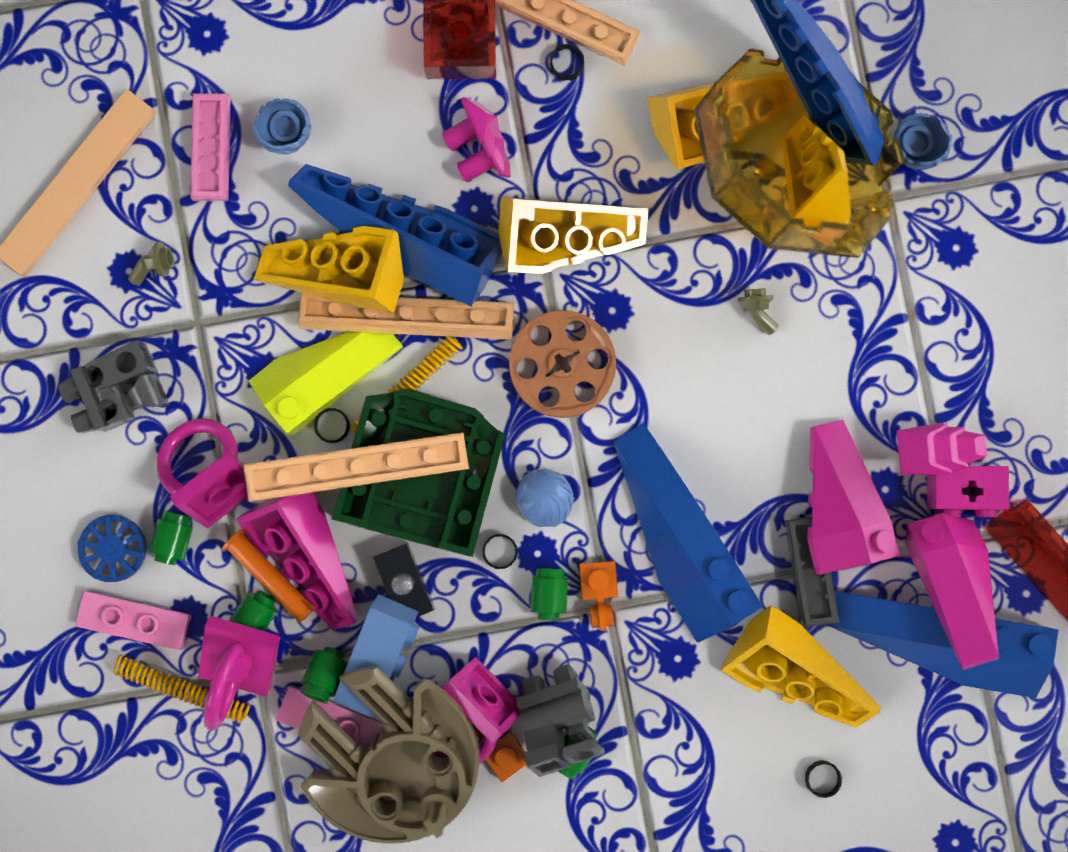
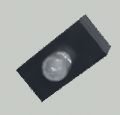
M409 543L373 557L391 600L419 611L417 617L436 609Z

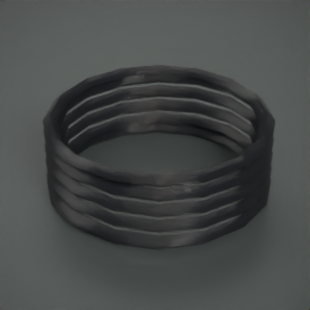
M572 44L558 46L550 57L552 73L564 81H571L577 78L584 68V55L582 51ZM570 49L580 56L582 65L575 74L562 75L555 70L552 61L559 51Z
M326 408L316 416L314 430L321 440L328 443H337L348 435L350 422L343 411L336 408ZM328 411L340 412L346 420V430L336 440H326L318 431L319 418Z
M497 534L488 538L482 549L485 562L495 569H506L511 566L518 554L517 545L514 540L504 534ZM502 536L508 538L513 543L515 556L510 564L497 567L487 560L485 548L487 543L494 537Z
M820 760L808 767L805 773V782L808 789L814 795L828 798L834 796L842 786V776L834 764ZM822 764L832 766L838 776L835 788L825 794L813 791L809 783L811 771L816 766Z

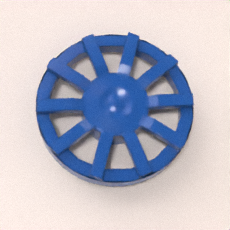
M106 515L90 522L83 530L77 543L80 564L91 577L103 582H119L133 576L141 568L147 552L146 539L140 527L132 520L119 515ZM111 521L122 523L116 534L112 532ZM105 522L106 528L105 536L96 528V526ZM128 526L134 531L135 535L125 539L122 537V534ZM91 532L99 539L98 543L87 541ZM138 539L139 551L128 549V544ZM85 547L95 548L97 552L86 557ZM127 555L137 557L136 563L132 567L124 559ZM100 558L101 561L94 570L89 562ZM119 562L127 572L117 576L116 563ZM106 563H110L111 577L100 574Z

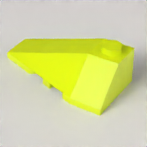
M348 331L276 358L248 382L287 434L295 436L311 423L321 411L332 406L400 351L403 346L393 334Z

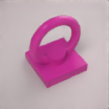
M194 419L179 425L166 437L157 456V474L161 484L171 494L170 498L178 509L208 529L248 498L244 463L238 459L236 440L226 426L211 419ZM196 433L214 435L222 444L223 456L202 470L185 485L178 482L171 469L172 456L177 446L185 438Z
M209 617L205 624L198 674L199 678L211 681L203 714L204 726L208 730H216L222 725L230 710L237 689L264 697L268 696L272 688L281 636L217 617Z
M475 657L441 688L455 699L465 716L483 733V739L478 746L480 764L491 755L497 739L520 716V710L517 707L516 697ZM442 751L433 752L434 755H436L437 757H448V755Z

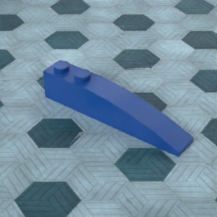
M750 0L811 120L844 151L846 163L875 165L879 161L884 137L879 129V120L870 111L864 98L862 86L855 80L838 50L821 27L797 0Z
M305 164L289 180L288 186L342 233L353 232V228L360 226L397 231L403 273L471 307L485 289L502 255L498 233L447 208L435 205L434 210L418 206L415 205V198L403 195L401 200L382 194L383 188L371 184L368 186H355L351 184L349 177Z
M645 424L639 425L615 440L613 443L645 536L658 581L696 642L699 643L734 626L761 609L763 605Z
M834 591L839 623L828 624L827 626L963 686L1036 698L1054 666L1059 629L995 618L998 659L962 670L933 607Z

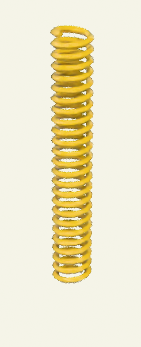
M446 336V340H442V344L437 345L438 348L433 347V351H429V355H425V359H421V363H417V367H413V371L408 370L409 375L404 374L405 379L400 378L401 383L396 382L397 387L392 386V390L411 389L417 392L416 387L421 388V384H425V380H429V376H433V372L438 373L437 368L442 369L441 364L446 365L445 360L450 361L449 356L454 357L453 352L458 353L457 348L462 350L461 344L455 337L452 339L450 336ZM354 420L356 426H358V421ZM350 424V428L356 433L357 428Z
M118 656L114 666L115 676L125 677L126 680L130 679L131 682L135 681L136 684L141 683L142 686L146 685L147 688L151 687L152 690L157 689V692L162 691L163 694L167 693L168 696L173 695V698L178 697L179 701L184 700L185 703L189 701L190 705L200 706V709L205 707L206 700L204 703L203 701L208 691L207 688L203 690L198 701L202 686L198 687L193 698L197 688V684H194L187 697L192 685L190 681L182 695L186 685L185 679L182 681L176 694L181 678L176 680L171 691L176 679L175 675L172 676L165 690L170 679V673L166 675L160 688L165 676L164 671L159 676L160 670L158 669L154 673L155 669L152 667L147 675V679L144 681L149 665L145 666L143 670V663L138 667V661L133 664V659H130L127 664V657L122 661L123 656ZM122 661L120 669L117 672L119 662ZM153 673H154L153 679H152L151 683L149 684L150 679H151V677H152V675H153ZM237 700L233 710L231 711L230 707L226 717L241 723L247 717L250 704L246 706L241 717L245 703H241L236 714L240 703Z

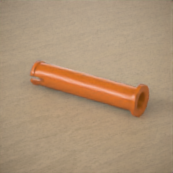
M243 529L239 530L223 545L222 550L224 552L228 550L300 624L316 607L244 536L245 531Z

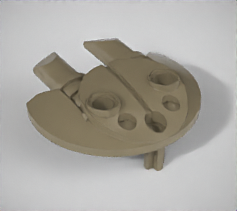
M377 665L359 668L341 675L339 679L383 722L381 725L383 729L380 735L377 733L370 740L366 748L360 741L356 743L313 700L304 714L298 736L330 769L313 771L303 781L301 788L316 811L339 830L362 840L397 844L425 837L428 838L432 834L439 838L443 834L444 827L450 824L464 809L475 788L479 771V747L470 720L450 694L425 678L416 683L414 697H408ZM442 751L448 757L440 758L434 755L433 752ZM381 796H390L395 801H386Z

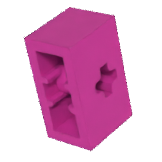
M968 466L952 470L953 474L927 475V509L939 510V514L944 513L952 517H961V510H974V517H997V510H1009V466ZM962 488L973 489V496L962 495Z

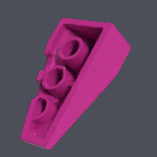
M844 420L810 427L809 470L813 473V493L809 494L808 506H812V527H808L807 540L816 575L872 564L900 556L891 519Z
M314 492L267 499L236 518L250 542L264 557L269 554L282 568L279 572L287 580H293L303 590L302 595L316 607L314 609L316 614L332 630L353 625L359 620L325 512Z
M941 513L908 523L905 545L962 670L998 659L988 549L974 521Z

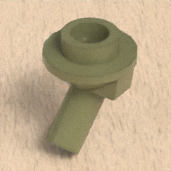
M155 242L149 253L138 261L128 280L132 284L140 286L150 269L161 277L168 276L169 270L174 266L173 254L170 248H165L162 242Z
M766 288L744 290L745 297H739L738 302L743 305L744 311L750 312L752 319L768 335L773 334L779 326L764 311L769 309V303L773 300V295H766Z

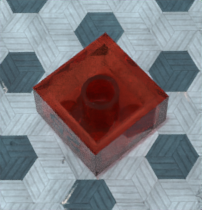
M423 0V45L426 79H497L496 0Z

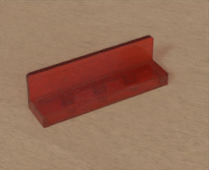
M1028 499L1015 500L1009 505V510H1004L986 526V530L1068 621V544Z

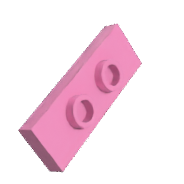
M193 94L190 195L193 201H228L231 99L229 94Z
M84 591L75 626L167 648L183 650L191 614L92 591Z
M290 685L275 720L299 729L304 714L313 700L304 696L301 693L302 689ZM330 700L327 704L315 701L356 743L360 741L366 748L370 740L377 733L380 735L383 729L381 727L382 721L368 717Z

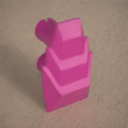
M466 97L461 98L467 118L448 130L442 131L443 139L451 151H456L457 148L477 137L482 144V150L457 163L460 175L469 183L474 178L493 168L498 172L499 176L511 177L510 163L505 153L504 139L499 130L498 117L481 103Z
M948 423L897 430L901 474H953L952 470L966 468L968 463L987 457L985 435L965 431V427H948Z

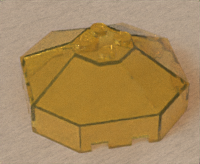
M750 48L713 84L694 109L712 198L768 249L859 258L891 218L889 210L893 206V197L889 192L884 191L882 183L904 162L899 140H891L888 128L894 123L891 110L860 83L864 90V98L870 111L878 118L879 129L884 137L879 161L875 165L846 163L851 218L848 224L823 221L818 227L805 226L803 219L791 217L781 139L803 115L809 118L810 116L780 57L777 60L764 58L763 50Z

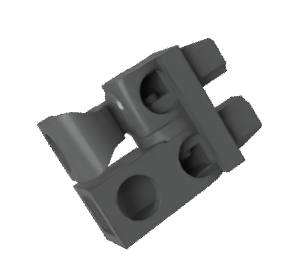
M137 340L103 355L82 367L79 366L70 370L72 376L57 386L66 403H71L80 398L84 403L85 410L71 415V421L77 433H87L95 430L107 432L134 420V410L141 409L145 405L161 408L170 406L158 376L155 375L158 371L147 344ZM136 381L135 385L128 390V393H125L122 386Z
M571 665L556 668L553 671L556 685L548 688L545 687L544 679L540 676L523 679L522 696L516 698L526 741L527 752L524 753L526 767L539 777L569 768V762L576 764L604 755L605 753L604 748L596 742L592 731L588 728V724L595 721L589 690L580 682L575 669ZM562 729H569V737L575 741V744L565 746Z

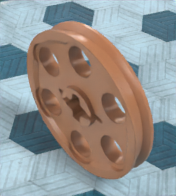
M551 311L531 320L516 336L509 357L510 376L518 395L535 411L556 418L574 417L594 408L608 393L616 372L615 350L605 330L590 317L574 311ZM572 322H580L586 328V336L580 341H572L566 335V327ZM542 326L550 331L551 340L548 344L538 346L532 342L530 335L536 327ZM602 350L606 353L608 363L604 368L594 369L588 364L587 357L591 351ZM579 351V354L574 356L569 363L570 371L568 373L559 370L546 377L556 365V360L554 359L556 356L559 355L564 359L571 357L575 352ZM524 359L533 360L538 367L536 375L530 379L520 377L517 372L519 362ZM581 382L589 383L594 388V397L588 402H581L574 395V388ZM545 387H553L559 393V401L553 407H546L539 401V393Z

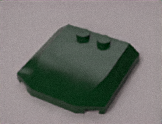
M401 389L390 393L366 396L351 449L464 433L469 469L340 488L331 520L444 551L473 557L505 435L490 424L476 408L409 389Z

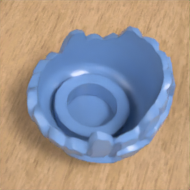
M276 98L273 101L267 102L266 106L262 105L260 107L259 115L256 116L253 124L255 139L264 149L269 152L287 155L298 151L307 142L312 125H310L308 112L303 105L296 100Z
M916 113L907 116L898 124L894 136V152L902 164L912 169L926 170L941 164L948 158L953 137L949 134L948 129H946V125L941 122V118L929 116V114Z
M539 469L530 471L522 478L518 485L517 493H515L517 506L521 514L530 520L531 524L538 527H556L567 519L572 510V488L563 475L552 470Z

